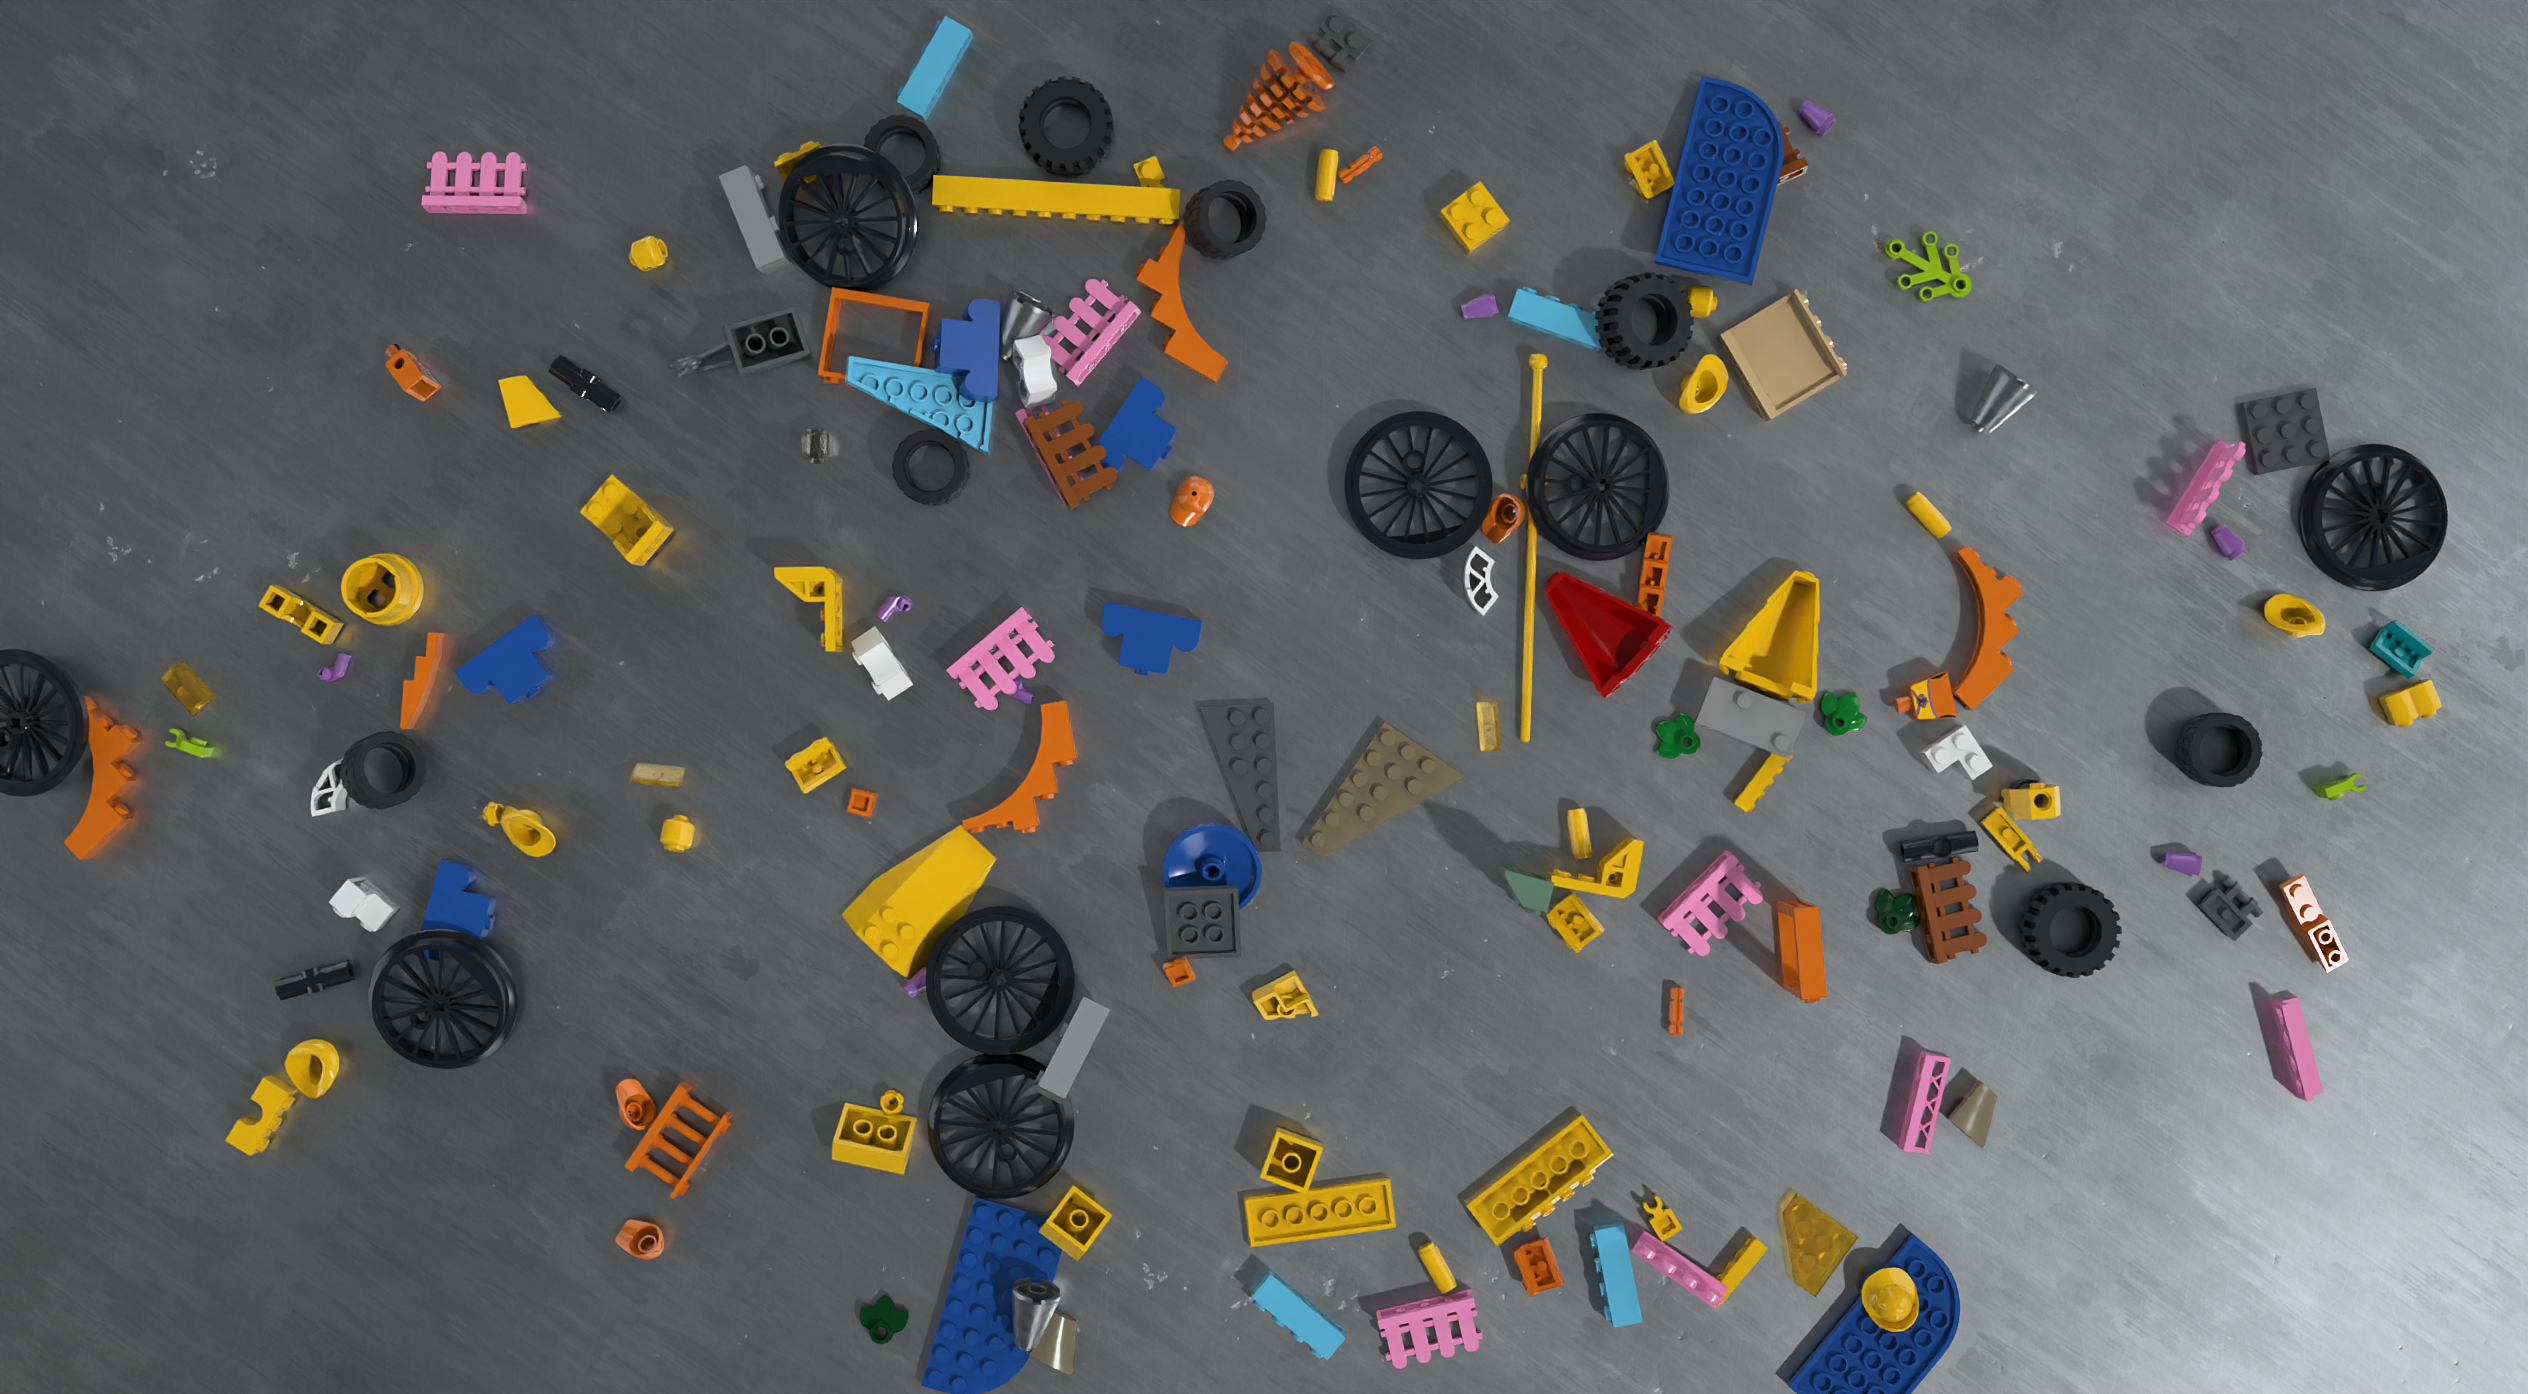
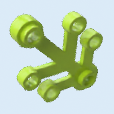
M1932 231L1926 232L1921 237V243L1926 248L1929 262L1905 249V244L1899 239H1892L1885 244L1884 254L1888 259L1896 260L1901 258L1924 271L1911 276L1903 274L1897 279V286L1901 290H1907L1912 285L1938 279L1945 284L1935 288L1926 286L1919 290L1918 298L1922 302H1929L1934 297L1951 294L1955 298L1965 297L1972 289V282L1966 274L1961 273L1957 258L1959 248L1953 243L1943 248V256L1948 259L1951 273L1949 274L1942 270L1936 247L1938 237ZM1927 235L1933 237V243L1926 242L1925 238ZM1893 244L1899 246L1900 251L1898 253L1893 252ZM1948 247L1954 249L1955 253L1953 256L1948 255ZM1902 278L1908 279V286H1903L1901 284ZM1957 281L1963 282V289L1956 287ZM1924 290L1930 292V297L1928 299L1924 298L1922 295Z

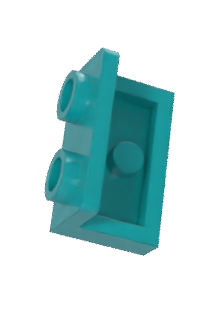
M2393 620L2381 627L2369 648L2407 679L2415 675L2423 658L2432 654L2434 648L2398 620Z

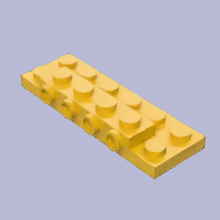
M1581 1115L1470 1202L1467 1207L1495 1245L1498 1246L1516 1231L1523 1230L1526 1232L1536 1224L1534 1219L1541 1214L1543 1217L1549 1215L1555 1209L1553 1204L1561 1199L1564 1202L1573 1196L1575 1192L1572 1189L1579 1184L1582 1186L1587 1185L1593 1180L1592 1174L1595 1172V1169L1614 1154L1585 1117Z

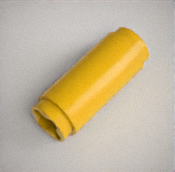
M1321 149L1314 190L1316 200L1332 201L1339 158L1338 151Z
M1919 491L1905 502L1911 512L1938 539L1951 530L1952 527L1949 525V522Z
M1584 808L1568 810L1567 822L1574 859L1592 857L1587 815Z
M1429 1242L1418 1249L1419 1256L1438 1290L1443 1294L1457 1286L1455 1278L1437 1246L1433 1242Z

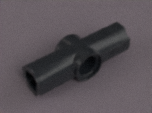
M559 355L551 364L550 374L570 386V390L585 400L592 401L609 414L617 410L623 398L621 395L603 384L602 380L584 368L581 369L566 357Z
M1975 830L1900 841V852L1904 863L1978 852L1979 847ZM1938 840H1942L1944 843V849L1940 853H1937L1934 849V845Z
M349 960L325 967L321 965L300 971V974L275 980V990L281 1001L306 993L310 995L330 989L329 987L355 980V971Z

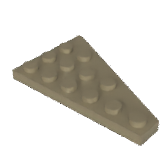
M1384 721L1302 844L1319 856L1324 857L1458 782L1464 775Z

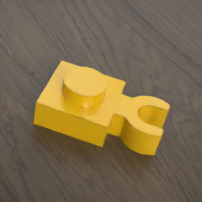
M1156 155L1133 165L1142 187L1165 188L1159 183L1165 180V176Z
M1655 1194L1653 1195L1656 1200L1654 1207H1649L1645 1201L1642 1202V1205L1648 1213L1654 1215L1648 1221L1663 1242L1683 1228L1669 1206L1662 1210V1201Z

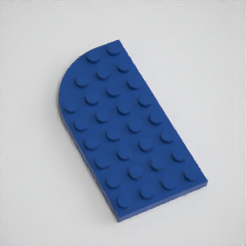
M1702 76L1654 264L1752 286L1782 168L1784 143L1780 126L1773 112L1761 98L1748 89L1731 82Z
M975 1196L921 1386L949 1394H981L1005 1384L1022 1369L1030 1357L1031 1350H1021L1014 1343L1012 1287L1014 1281L1027 1277L1032 1278V1282L1040 1283V1279L1053 1283L1062 1249L1038 1232L1049 1216L981 1196Z
M1912 1233L1883 1269L1900 1268L1915 1283L1919 1300V1313L1915 1322L1908 1329L1901 1332H1892L1880 1328L1872 1321L1865 1310L1861 1295L1788 1382V1387L1797 1394H1911L1947 1351L1958 1328L1960 1318L1959 1292L1955 1279L1945 1262Z

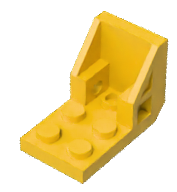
M612 474L580 511L581 514L613 540L612 543L622 556L634 565L643 566L674 530L668 521Z
M774 567V577L804 602L825 603V607H821V621L825 622V632L821 633V645L825 647L826 652H843L842 578L833 569L827 567ZM822 586V593L820 594L819 588Z
M1630 837L1625 839L1599 861L1596 880L1591 875L1578 873V877H1571V873L1559 869H1554L1553 873L1547 872L1546 877L1554 882V886L1624 899L1636 889L1644 841ZM1611 874H1614L1613 880L1609 879Z

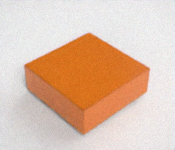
M852 788L846 812L871 818L877 794Z
M1186 956L1163 964V970L1173 988L1196 979V974Z

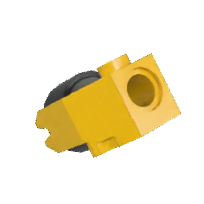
M2020 779L2015 781L2010 788L2002 789L2001 796L2004 798L2002 806L2005 811L2013 812L2014 820L2055 818L2061 815L2059 785H2045V782Z

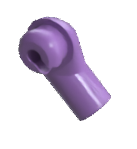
M890 596L876 615L886 622L892 612L909 611L912 607L911 601L906 596Z
M339 652L335 664L326 668L321 667L318 670V678L324 682H332L342 678L346 673L351 655Z
M1017 676L1013 679L1017 685V690L1010 696L1031 705L1035 693L1025 690L1020 677Z

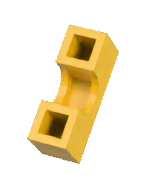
M270 585L258 605L277 618L285 619L299 626L302 629L301 632L321 644H332L344 625L343 622L280 585Z
M272 1074L263 1077L250 1098L261 1106L263 1111L261 1120L254 1121L247 1116L238 1119L225 1141L249 1156L263 1152L270 1142L268 1136L271 1131H275L282 1122L280 1116L283 1111L288 1110L295 1100L293 1095L297 1089Z

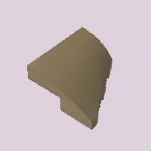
M1977 1080L1962 1097L1963 1101L1948 1119L1977 1145L1983 1148L1998 1096L1983 1082Z
M1055 1309L1039 1345L1033 1348L1029 1355L1059 1371L1071 1375L1074 1369L1076 1320Z

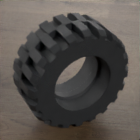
M1060 76L1056 81H1051V78L1044 81L1045 85L1040 88L1037 85L1032 90L1033 94L1025 98L1023 102L1024 108L1020 109L1019 132L1028 155L1039 167H1044L1047 172L1052 174L1055 172L1060 173L1061 176H1068L1069 173H1075L1076 176L1082 174L1083 170L1088 169L1090 171L1095 168V164L1098 161L1102 162L1106 157L1105 153L1107 150H1110L1112 137H1114V121L1108 102L1104 99V95L1099 90L1094 89L1091 83L1087 81L1083 83L1077 77H1072V80L1066 79L1065 76ZM1062 105L1080 107L1087 114L1090 122V130L1086 139L1072 148L1055 147L1047 140L1044 134L1045 118L1053 109Z
M1648 272L1620 279L1614 282V286H1609L1604 292L1606 296L1601 297L1598 302V306L1601 308L1595 313V319L1598 320L1595 330L1596 333L1600 334L1601 339L1598 341L1601 347H1606L1605 353L1609 358H1616L1615 363L1620 366H1626L1627 369L1645 370L1668 365L1669 362L1675 361L1680 357L1679 352H1684L1688 347L1686 340L1692 337L1693 331L1690 330V327L1694 325V317L1690 315V311L1693 309L1691 303L1686 301L1688 296L1684 290L1680 291L1678 289L1680 287L1679 284L1674 280L1669 281L1668 276L1663 274L1657 275L1656 273ZM1639 299L1646 301L1652 307L1657 318V331L1649 345L1637 337L1631 323L1632 310Z
M2074 882L2054 883L2053 886L2041 888L2040 894H2034L2030 898L2032 903L2029 906H2024L2022 911L2026 914L2024 919L2020 918L2019 926L2023 927V932L2019 933L2020 940L2025 942L2023 948L2026 954L2031 955V960L2036 965L2041 966L2042 969L2050 973L2070 978H2079L2081 975L2086 977L2093 975V970H2102L2106 967L2104 962L2113 959L2115 956L2112 953L2113 948H2119L2121 941L2116 940L2117 934H2122V927L2118 926L2116 922L2120 920L2119 914L2113 911V903L2109 899H2105L2102 892L2092 889L2090 886ZM2066 907L2080 908L2085 912L2090 923L2087 941L2080 949L2072 953L2062 952L2055 948L2050 937V926L2053 918Z

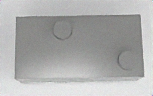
M747 165L720 175L719 179L756 268L766 276L792 265L779 233L780 228L774 215L772 216L762 189L765 188L760 174L755 175Z
M1714 676L1710 681L1694 723L1782 758L1789 759L1807 712Z
M1083 997L1070 1024L1064 1023L1058 1035L1062 1039L1046 1071L1040 1070L1034 1084L1038 1085L1036 1092L1061 1105L1063 1104L1110 1009Z

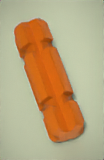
M1377 147L1371 148L1367 152L1368 154L1364 153L1350 163L1348 168L1345 167L1338 172L1340 180L1346 184L1353 179L1354 175L1358 176L1372 166L1373 162L1376 163L1382 158L1381 151Z
M1671 987L1670 997L1672 1001H1670L1669 1020L1671 1021V1024H1669V1034L1679 1036L1683 1034L1681 1022H1683L1684 1002L1682 1001V998H1684V988Z

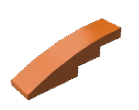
M1648 532L1635 606L1660 617L1669 566L1668 559L1673 538L1672 535Z
M428 632L426 656H416L414 680H404L400 729H412L426 705L441 661L445 633Z

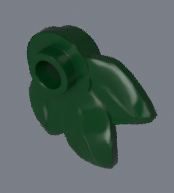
M1888 889L1881 892L1876 904L1880 913L1878 920L1880 929L1888 935H1894L1900 931L1911 932L1915 930L1921 920L1913 914L1916 907L1914 895L1907 893L1895 898ZM1889 918H1892L1894 920V926H1891L1889 924Z
M884 1294L876 1301L873 1309L861 1307L859 1319L862 1326L869 1330L872 1341L877 1344H885L892 1339L894 1333L900 1332L905 1328L909 1319V1311L904 1309L896 1310L891 1297ZM879 1327L886 1329L885 1335L878 1333Z

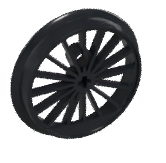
M839 143L823 146L810 152L790 171L783 185L779 200V227L783 242L790 256L812 279L831 289L835 287L866 292L879 288L893 280L908 263L918 236V212L914 196L907 181L889 160L869 148L855 144ZM841 173H852L844 202ZM824 174H834L837 200ZM859 174L874 175L870 183L851 205ZM806 176H817L829 202L804 180ZM880 180L889 195L856 211L855 209L877 181ZM801 186L827 211L795 199L799 187ZM889 199H892L897 215L859 218V214ZM794 205L829 219L794 220ZM842 217L848 219V223L847 221H843ZM897 221L896 238L859 224V222ZM830 223L829 226L799 240L795 225ZM832 229L810 257L803 248L802 243ZM860 231L894 243L890 256L887 257ZM835 236L827 269L825 270L815 260ZM845 238L849 240L852 246L851 251L844 246ZM862 243L883 262V265L875 272L872 271L861 249ZM837 253L844 258L846 277L832 273ZM851 255H857L866 276L853 277Z
M1426 411L1396 414L1384 419L1367 431L1359 440L1349 458L1344 481L1347 507L1360 532L1381 550L1407 559L1439 557L1454 551L1466 543L1483 523L1490 507L1493 489L1492 473L1488 458L1472 433L1451 418ZM1410 428H1427L1429 430L1423 453L1413 449ZM1403 429L1407 432L1410 450L1405 454L1404 458L1401 457L1389 437L1390 434ZM1432 430L1447 435L1449 440L1423 475ZM1382 439H1386L1409 477L1372 452L1374 446ZM1452 441L1458 443L1466 454L1427 478ZM1371 455L1406 481L1362 472L1361 469L1366 457ZM1410 455H1417L1420 458L1421 465L1418 468L1408 466L1407 458ZM1467 457L1474 468L1475 475L1429 482ZM1360 476L1405 485V487L1360 494L1359 480ZM1416 479H1419V482L1425 485V487H1422L1421 492H1417L1415 488L1412 489L1411 487ZM1476 479V496H1467L1430 486ZM1406 490V492L1373 513L1366 514L1361 498ZM1429 491L1474 501L1468 518H1465ZM1409 494L1383 532L1380 531L1370 518ZM1427 496L1460 518L1464 523L1446 528ZM1413 497L1405 535L1387 536V532ZM1418 498L1424 533L1409 535ZM1422 498L1441 526V530L1427 532Z
M1589 413L1562 422L1542 439L1529 463L1526 477V496L1534 522L1541 533L1554 546L1580 559L1606 561L1634 552L1645 544L1648 532L1655 533L1669 503L1670 478L1662 452L1655 441L1641 427L1620 416L1606 413ZM1590 428H1604L1600 468L1588 432ZM1614 430L1625 436L1606 471L1609 432ZM1579 431L1583 433L1594 471L1568 440L1570 436ZM1630 438L1641 450L1611 475ZM1562 443H1564L1589 476L1553 457V454ZM1645 453L1649 460V470L1613 480ZM1550 461L1573 473L1566 476L1564 480L1546 478ZM1649 474L1648 489L1614 485ZM1574 477L1581 481L1579 491H1575L1571 487V480ZM1545 483L1563 484L1564 491L1569 495L1547 501ZM1596 483L1605 485V489L1600 490L1596 488ZM1615 490L1647 493L1646 507ZM1589 493L1558 521L1555 520L1549 509L1550 504ZM1615 497L1645 512L1644 521L1640 528ZM1592 498L1574 535L1571 536L1560 524ZM1597 502L1594 544L1580 541L1578 537ZM1603 502L1616 542L1612 545H1600ZM1610 502L1635 531V533L1622 541Z
M2359 445L2341 451L2331 457V460L2326 461L2311 478L2301 504V532L2312 559L2329 577L2357 590L2385 591L2403 586L2416 579L2437 557L2447 532V503L2441 485L2435 475L2420 459L2405 450L2390 445ZM2369 459L2384 460L2381 484L2374 482ZM2359 461L2362 462L2367 483L2361 485L2348 470L2349 466ZM2391 462L2404 467V470L2386 499ZM2411 472L2419 480L2420 484L2390 505ZM2343 473L2355 489L2357 500L2332 485L2339 474ZM2369 487H2372L2375 491L2373 500L2366 494ZM2424 487L2430 502L2392 512V510ZM2328 490L2364 512L2324 507L2323 503ZM2431 506L2432 522L2393 517L2396 514ZM2322 511L2361 516L2362 519L2324 529ZM2379 514L2380 519L2375 520L2374 516ZM2393 521L2430 526L2431 531L2428 540H2423ZM2364 523L2361 528L2331 549L2325 537V532ZM2393 529L2422 545L2424 548L2421 553L2413 556ZM2367 530L2346 565L2337 557L2336 552ZM2373 535L2369 566L2367 568L2353 569V566ZM2388 535L2405 556V559L2394 562ZM2381 537L2387 564L2376 566Z
M0 650V669L11 694L10 697L0 686V699L7 706L5 707L0 704V712L8 716L7 718L0 717V722L6 723V726L0 728V754L4 750L11 749L5 769L0 767V792L19 797L39 795L55 788L64 781L81 759L89 737L87 705L76 682L65 670L41 655L26 650ZM11 664L20 665L21 694L11 671ZM30 668L39 672L31 696ZM47 680L53 688L38 703L44 683ZM57 693L62 696L64 704L39 713ZM67 708L69 721L40 720L44 716ZM42 725L69 726V739ZM5 734L8 735L9 741L5 740ZM44 735L67 746L63 756ZM41 745L57 762V765L51 771ZM21 747L23 778L12 774ZM32 751L43 776L39 779L32 778Z
M992 906L978 909L955 921L936 942L929 957L926 970L927 998L937 1022L955 1041L969 1049L985 1054H1013L1027 1050L1045 1040L1064 1019L1074 992L1075 977L1072 958L1059 933L1036 914L1010 906ZM1001 921L998 967L983 926L984 923ZM1005 922L1021 924L1023 928L1002 968ZM978 925L980 926L994 969L963 936L964 933ZM1030 928L1039 934L1042 939L1008 968L1026 929ZM961 938L977 957L967 962L948 952L953 944ZM1044 942L1049 945L1054 958L1012 972ZM946 956L966 965L968 976L941 974ZM976 962H980L985 966V970L980 976H975L971 973V966ZM1056 962L1050 980L1012 978ZM1001 973L1004 974L1006 983H1000L999 986H996V981L993 979L994 976H1000ZM941 978L986 981L956 993L942 996ZM1011 982L1048 984L1043 997H1040ZM988 986L956 1016H952L945 1004L946 1000ZM1010 987L1040 1000L1034 1014ZM992 989L973 1030L966 1029L957 1020ZM1005 990L1012 995L1031 1017L1022 1033L1018 1029ZM997 991L994 1037L976 1034ZM1001 992L1016 1032L1015 1036L998 1038Z
M429 929L400 939L381 956L373 970L369 983V1007L379 1033L395 1052L418 1065L438 1069H456L476 1064L491 1056L503 1045L515 1024L518 1011V995L508 966L490 946L476 937L463 932L449 929ZM438 949L440 951L438 988L423 950ZM445 951L459 963L446 988H444ZM417 953L429 986L403 959L404 957ZM398 964L421 990L390 976L389 972L392 967ZM463 966L471 977L451 991L450 988ZM474 979L483 988L454 996ZM388 982L418 998L384 995L385 984ZM488 994L496 1006L460 1003V1001ZM443 1000L445 1003L439 1004L438 1002ZM385 1002L418 1006L388 1016ZM461 1010L498 1013L496 1027ZM418 1013H425L429 1020L423 1021L419 1019ZM410 1016L411 1025L399 1033L391 1021ZM457 1017L491 1033V1036L481 1044ZM436 1018L435 1053L421 1049L420 1046ZM442 1021L455 1054H440ZM451 1022L475 1048L461 1052ZM414 1027L424 1030L416 1046L403 1037Z
M1016 1053L1006 1055L982 1054L961 1063L943 1079L930 1104L927 1131L930 1147L937 1163L954 1183L978 1196L992 1199H1009L1020 1197L1039 1189L1060 1170L1070 1152L1074 1137V1114L1068 1094L1062 1105L1051 1100L1055 1108L1053 1110L1011 1122V1120L1042 1096V1094L1038 1093L1013 1115L1008 1117L1028 1078L1035 1081L1040 1070L1046 1071L1047 1068L1029 1057ZM1025 1075L1006 1113L1003 1114L1007 1078ZM1002 1079L998 1114L989 1082ZM982 1084L985 1085L993 1115L971 1088ZM966 1090L988 1118L951 1099L950 1096ZM946 1103H950L985 1123L943 1119ZM1052 1114H1056L1058 1119V1131L1013 1127ZM997 1121H1000L1001 1125H1006L1003 1132L994 1128ZM942 1124L984 1128L985 1130L944 1141ZM1014 1132L1057 1136L1054 1152L1051 1153ZM988 1134L956 1161L951 1157L946 1147L947 1145ZM992 1137L972 1175H969L959 1167L958 1163ZM996 1140L992 1183L979 1180L975 1176ZM1016 1140L1049 1157V1160L1041 1169L1037 1170L1021 1151ZM1005 1144L1011 1145L1014 1149V1154L1011 1156L1003 1155L1000 1149L1001 1146ZM1017 1154L1033 1172V1175L1020 1181L1017 1180L1012 1163ZM998 1159L1008 1163L1013 1183L996 1184Z

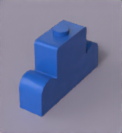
M975 299L964 309L962 320L945 318L936 326V336L933 337L931 351L935 352L934 371L964 376L959 385V392L966 400L991 403L997 398L1001 301Z
M1142 376L1096 444L1103 446L1106 450V456L1103 460L1099 461L1103 469L1113 467L1117 472H1120L1125 465L1124 457L1127 456L1147 470L1152 471L1161 458L1165 460L1173 448L1170 446V443L1177 434L1176 428L1153 413L1160 411L1164 407V393L1158 386Z
M1105 602L1101 628L1110 637H1119L1123 634L1118 660L1119 665L1135 668L1134 673L1149 676L1150 671L1161 674L1168 672L1174 644L1183 652L1194 650L1199 642L1203 622Z
M533 614L454 672L465 688L471 693H488L495 686L508 704L519 703L526 697L530 699L541 691L539 687L553 678V673L537 652L538 650H547L553 645L555 641L553 631L540 614Z
M449 858L440 860L420 931L429 929L455 930L485 942L488 930H491L494 925L495 916L492 915L496 898L468 889L476 879L475 869L471 865ZM438 949L423 950L427 959L439 961L440 951ZM445 951V959L451 957V955Z

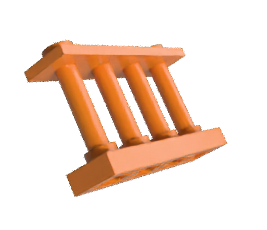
M684 1081L673 1092L624 1166L631 1172L638 1167L641 1169L644 1167L675 1189L669 1196L671 1199H674L679 1194L681 1196L685 1194L691 1185L688 1182L689 1178L718 1135L720 1133L724 1135L732 1124L729 1121L732 1116L731 1112L728 1111L720 1118L690 1098L691 1095L688 1092L692 1086ZM679 1106L682 1108L684 1106L715 1126L708 1139L677 1119V1115L674 1113ZM665 1126L668 1128L670 1126L702 1147L695 1159L663 1139L664 1136L661 1132ZM651 1147L660 1148L688 1167L681 1180L649 1159L650 1156L647 1153Z

